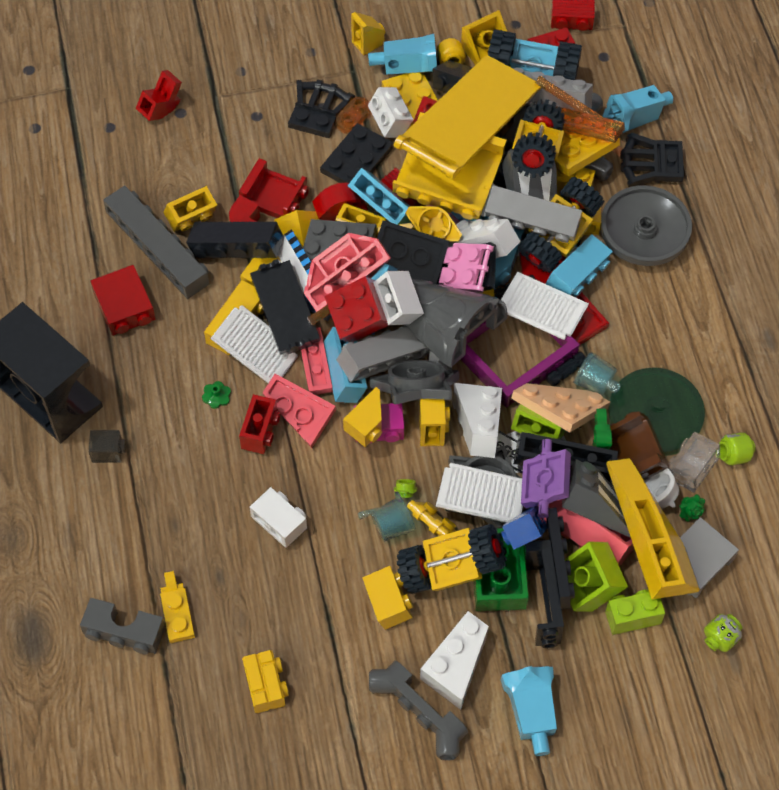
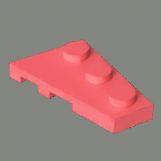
M277 374L273 375L263 391L264 397L276 399L277 410L311 448L336 411L335 405Z

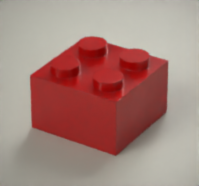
M364 276L324 296L340 340L355 342L389 326L373 283L375 280Z

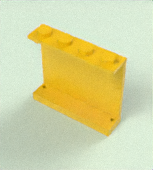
M420 112L418 119H420L425 113ZM494 136L460 170L454 180L446 177V173L407 152L397 181H393V192L397 193V196L401 198L409 197L415 199L422 205H433L442 208L447 213L454 212L460 214L465 219L472 220L473 218L478 220L505 152L506 140ZM411 142L413 145H415V146L421 148L422 150H424V151L430 153L431 155H433V156L437 157L438 159H440V160L446 162L447 164L452 165L450 162H448V161L442 159L441 157H439V156L433 154L432 152H430V151L426 150L425 148H423V147L417 145L416 143Z

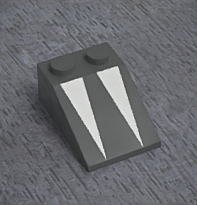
M509 150L502 162L506 188L551 201L555 194H557L555 160L550 171L547 174L544 172V176L540 177L537 173L536 178H532V174L529 173L528 177L524 176L525 171H522L520 174L518 172L519 166L514 167V161H512L514 150Z
M576 459L570 469L569 498L562 499V507L630 537L614 487L594 465Z

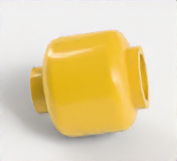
M455 38L444 39L437 46L436 53L439 64L448 60L464 64L466 56L463 45L459 40Z

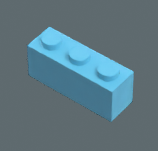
M361 168L348 184V187L389 222L397 225L411 223L405 214L408 207L411 206L372 173Z
M591 234L551 273L546 285L576 298L583 291L585 283L590 285L597 277V272L599 270L603 272L611 262L608 259L613 251Z
M332 327L323 343L335 402L357 403L367 389L366 379L363 378L350 382L336 359L340 355L342 347L349 342L340 340L336 327Z

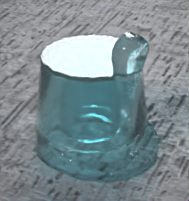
M592 351L586 357L573 381L574 384L592 392H597L604 396L607 389L615 393L621 388L620 383L613 380L618 369Z
M398 491L394 493L395 499L383 506L358 513L360 520L371 515L383 541L416 530L408 508Z

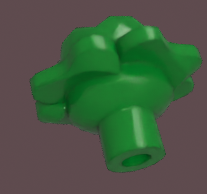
M698 494L693 497L683 498L679 506L681 511L679 516L687 522L692 519H699L705 512V499L700 498Z

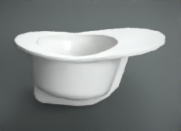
M668 468L644 480L661 509L668 506L676 507L674 501L679 495V487L674 475Z

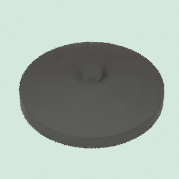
M633 186L619 191L608 200L602 212L600 230L607 247L619 258L636 265L656 266L672 261L685 250L692 232V220L686 206L672 193L654 186Z

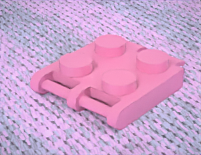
M454 243L453 247H448L444 259V264L448 265V267H442L439 284L483 293L484 287H482L485 272H488L489 269L487 266L490 252H493L494 246L488 244Z

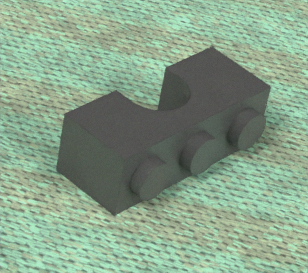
M90 597L80 623L81 630L86 638L93 641L106 640L111 645L119 648L124 646L132 647L134 651L140 654H148V652L156 654L166 627L163 617L138 611L137 617L132 624L118 626L115 624L118 615L115 604Z

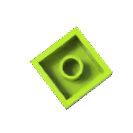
M589 541L565 559V561H570L571 576H567L568 583H573L575 598L570 600L573 611L593 612L628 588L608 542Z

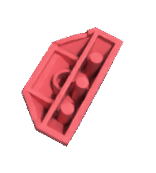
M347 233L312 260L304 294L315 311L319 312L328 307L325 295L364 276L372 278L384 264L389 262L391 257L379 239Z

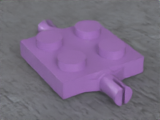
M543 439L542 452L534 458L523 461L521 505L525 508L539 505V518H548L550 503L569 498L570 452L566 449L552 452V440Z

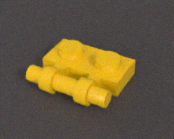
M414 500L408 503L407 508L413 512L412 516L429 526V531L434 535L442 536L456 531V525L445 517L442 519L437 514V508L431 503L415 502Z

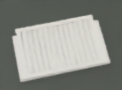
M520 272L516 273L501 299L506 304L508 315L563 340L566 339V335L571 337L589 305L587 302Z
M243 305L239 309L234 308L210 338L267 383L270 382L274 374L283 377L298 357L295 352L288 355L287 353L280 355L270 327Z
M450 463V468L446 467L444 469L436 507L505 523L521 514L523 508L521 505L522 478Z

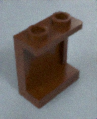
M640 411L631 412L624 417L625 419L609 424L612 434V446L609 447V450L618 451L617 460L630 458L643 480L670 467L648 416Z

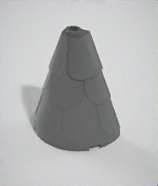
M412 279L424 314L407 326L442 363L449 367H452L465 356L466 337L484 321H486V327L495 330L508 317L506 304L496 297L456 289L447 285L434 284L432 281Z

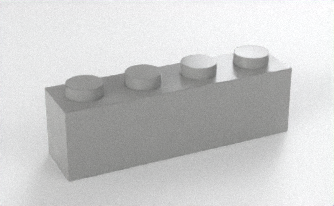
M513 68L542 84L541 89L525 106H531L533 102L537 104V101L541 99L542 103H545L547 99L550 105H552L553 101L557 103L556 108L560 106L562 108L561 113L564 112V114L585 117L592 108L593 84L586 83L583 80L565 79L563 76L544 75L542 72L524 71L522 68Z
M494 185L492 186L484 211L485 215L489 217L488 220L494 218L508 219L513 228L524 230V227L533 229V233L540 236H546V234L554 235L556 240L568 243L569 240H575L582 218V210Z
M404 325L395 331L387 330L379 336H368L360 342L345 344L336 360L349 381L354 382L387 371L397 363L423 359L430 349L416 337L407 325Z

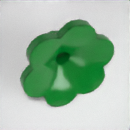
M220 381L208 384L204 387L202 401L209 404L213 409L219 408L220 405L225 406L230 401L231 389L228 386H224Z

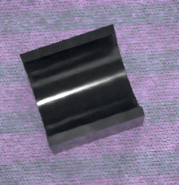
M21 302L0 320V389L61 444L103 407V404L77 381L82 372L90 366L89 360L24 302Z

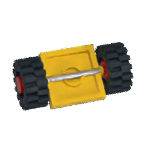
M542 99L538 100L537 104L535 102L531 103V106H528L523 120H520L512 147L514 149L512 161H514L513 165L515 168L519 166L518 172L520 174L522 171H525L524 176L528 177L529 173L532 174V178H536L537 173L540 177L544 176V172L547 174L550 168H552L554 160L557 161L564 134L562 129L565 115L564 112L561 113L562 108L560 106L556 108L557 103L554 101L552 105L549 104L547 99L545 103H542Z
M572 177L561 190L560 196L555 194L551 202L582 210V218L575 240H569L568 243L556 240L554 235L546 234V236L534 234L533 229H529L528 235L518 246V251L521 252L522 256L526 257L527 261L532 262V265H536L538 269L550 273L561 260L562 255L567 257L593 223L592 217H594L604 203L603 197L599 195L598 191L594 190V187H590L587 182Z
M488 524L475 529L466 528L423 541V546L416 545L402 549L397 554V565L399 566L397 570L398 574H401L400 580L404 582L403 586L405 589L407 588V592L415 594L429 589L439 591L482 579V574L501 570L506 566V557L504 556L506 552L502 546L504 543L500 540L501 535L497 533V528L493 524Z

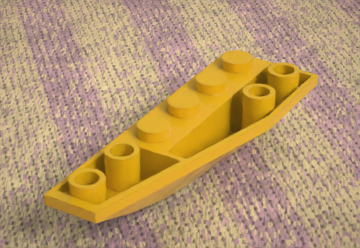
M631 459L607 461L606 465L651 599L699 592L700 589L683 542Z

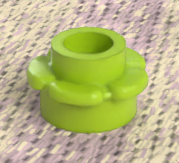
M411 479L397 480L396 487H394V491L398 492V496L402 498L413 497V493H416L418 489L416 481Z

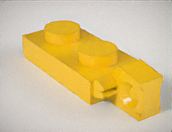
M174 571L164 573L166 587L160 588V596L169 642L174 643L195 638L187 594L183 583L177 584Z

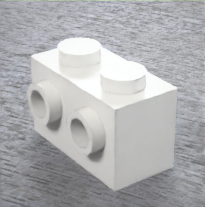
M378 87L368 107L384 138H397L407 131L414 119L396 87Z
M387 271L373 282L388 325H409L424 314L409 271Z
M270 487L250 506L251 517L287 548L307 529L306 514L299 507L294 508L289 504L288 498L282 492H276Z

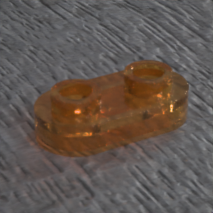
M355 97L350 100L336 118L337 129L344 134H348L357 123L361 125L370 114L369 101L364 97Z

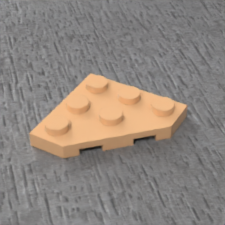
M529 383L513 390L511 399L568 432L574 431L595 418L596 409L606 408L607 411L610 405V401L603 398L597 392Z

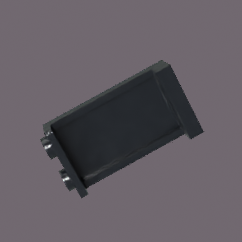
M550 540L533 541L524 545L526 571L539 569L547 623L537 625L535 645L542 646L545 649L554 648L557 644H561L564 623Z

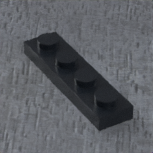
M554 507L548 509L549 516L546 518L548 535L551 542L561 609H570V600L575 598L573 583H568L567 577L571 576L570 561H565L564 554L568 553L566 538L561 539L560 533L564 532L563 517H558L557 508Z

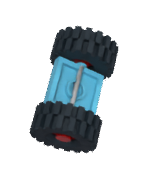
M495 29L490 41L488 56L511 68H522L524 71L542 72L544 75L563 76L565 79L576 80L582 45L562 41L559 47L516 39V33Z

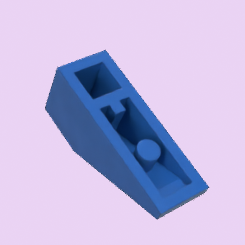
M538 505L529 508L502 526L504 529L501 532L502 537L507 545L511 544L513 550L541 537L546 531L547 523L545 519L538 517Z

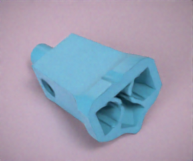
M430 34L418 38L384 42V52L368 53L369 66L385 65L386 74L433 72V68L437 66L435 35Z
M655 85L623 94L610 95L607 108H605L602 117L603 125L609 132L617 136L659 119L663 106L673 103V95L669 91L660 93Z
M549 666L525 667L505 673L500 679L503 690L511 700L520 739H532L535 756L550 754L547 736L554 735L557 730L551 690L554 673L553 667Z

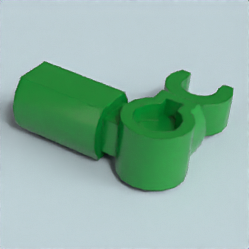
M606 408L596 409L592 446L609 449L612 446V434L610 425L607 424Z

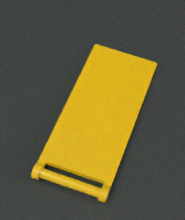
M486 55L404 134L399 135L394 142V147L398 150L403 149L446 173V177L454 180L460 170L541 89L542 84ZM410 140V141L416 143L417 145H419V146L425 148L426 150L432 152L433 154H435V155L441 157L442 159H444V160L450 162L452 165L447 164L446 162H444V161L438 159L437 157L431 155L430 153H428V152L422 150L421 148H419V147L413 145L412 143H410V142H408V141Z

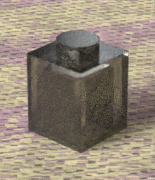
M90 430L88 452L92 463H121L122 454L126 453V440L122 439L119 430Z

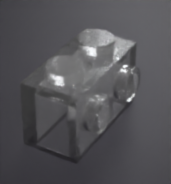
M695 431L689 439L686 438L681 445L678 455L673 456L668 463L670 466L668 469L674 475L676 483L695 493L720 458V444Z

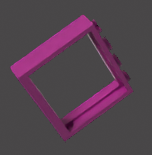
M484 321L466 337V352L461 360L485 386L502 388L501 403L507 408L515 402V400L511 399L513 390L526 383L539 385L546 379L548 373L552 370L556 371L559 365L569 358H573L572 356L578 352L580 344L572 336L566 335V339L563 340L550 334L562 347L507 386L467 345L490 329L486 327V321Z

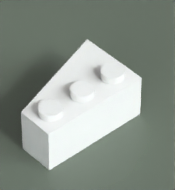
M508 219L462 220L456 224L462 234L460 240L449 242L448 247H453L454 243L484 244L492 242L496 245V258L507 256L521 241Z
M454 383L452 404L457 411L459 424L462 425L463 436L470 455L495 458L502 388Z
M469 611L420 669V679L460 710L483 650L489 627Z

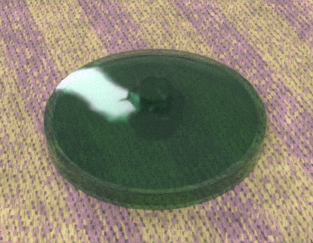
M644 368L626 375L615 386L608 408L610 424L625 419L624 417L631 412L640 411L648 416L665 456L679 453L688 448L699 436L705 418L704 403L696 387L682 375L663 368Z

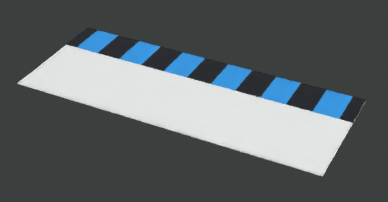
M291 229L283 235L284 239L277 256L281 262L290 260L301 291L304 294L311 261Z

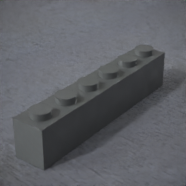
M124 185L103 199L106 213L187 299L209 285V271L207 267L195 260L192 251L189 248L185 249L181 245L177 235L171 234L161 219L157 220L151 208L141 203L135 191L131 192Z

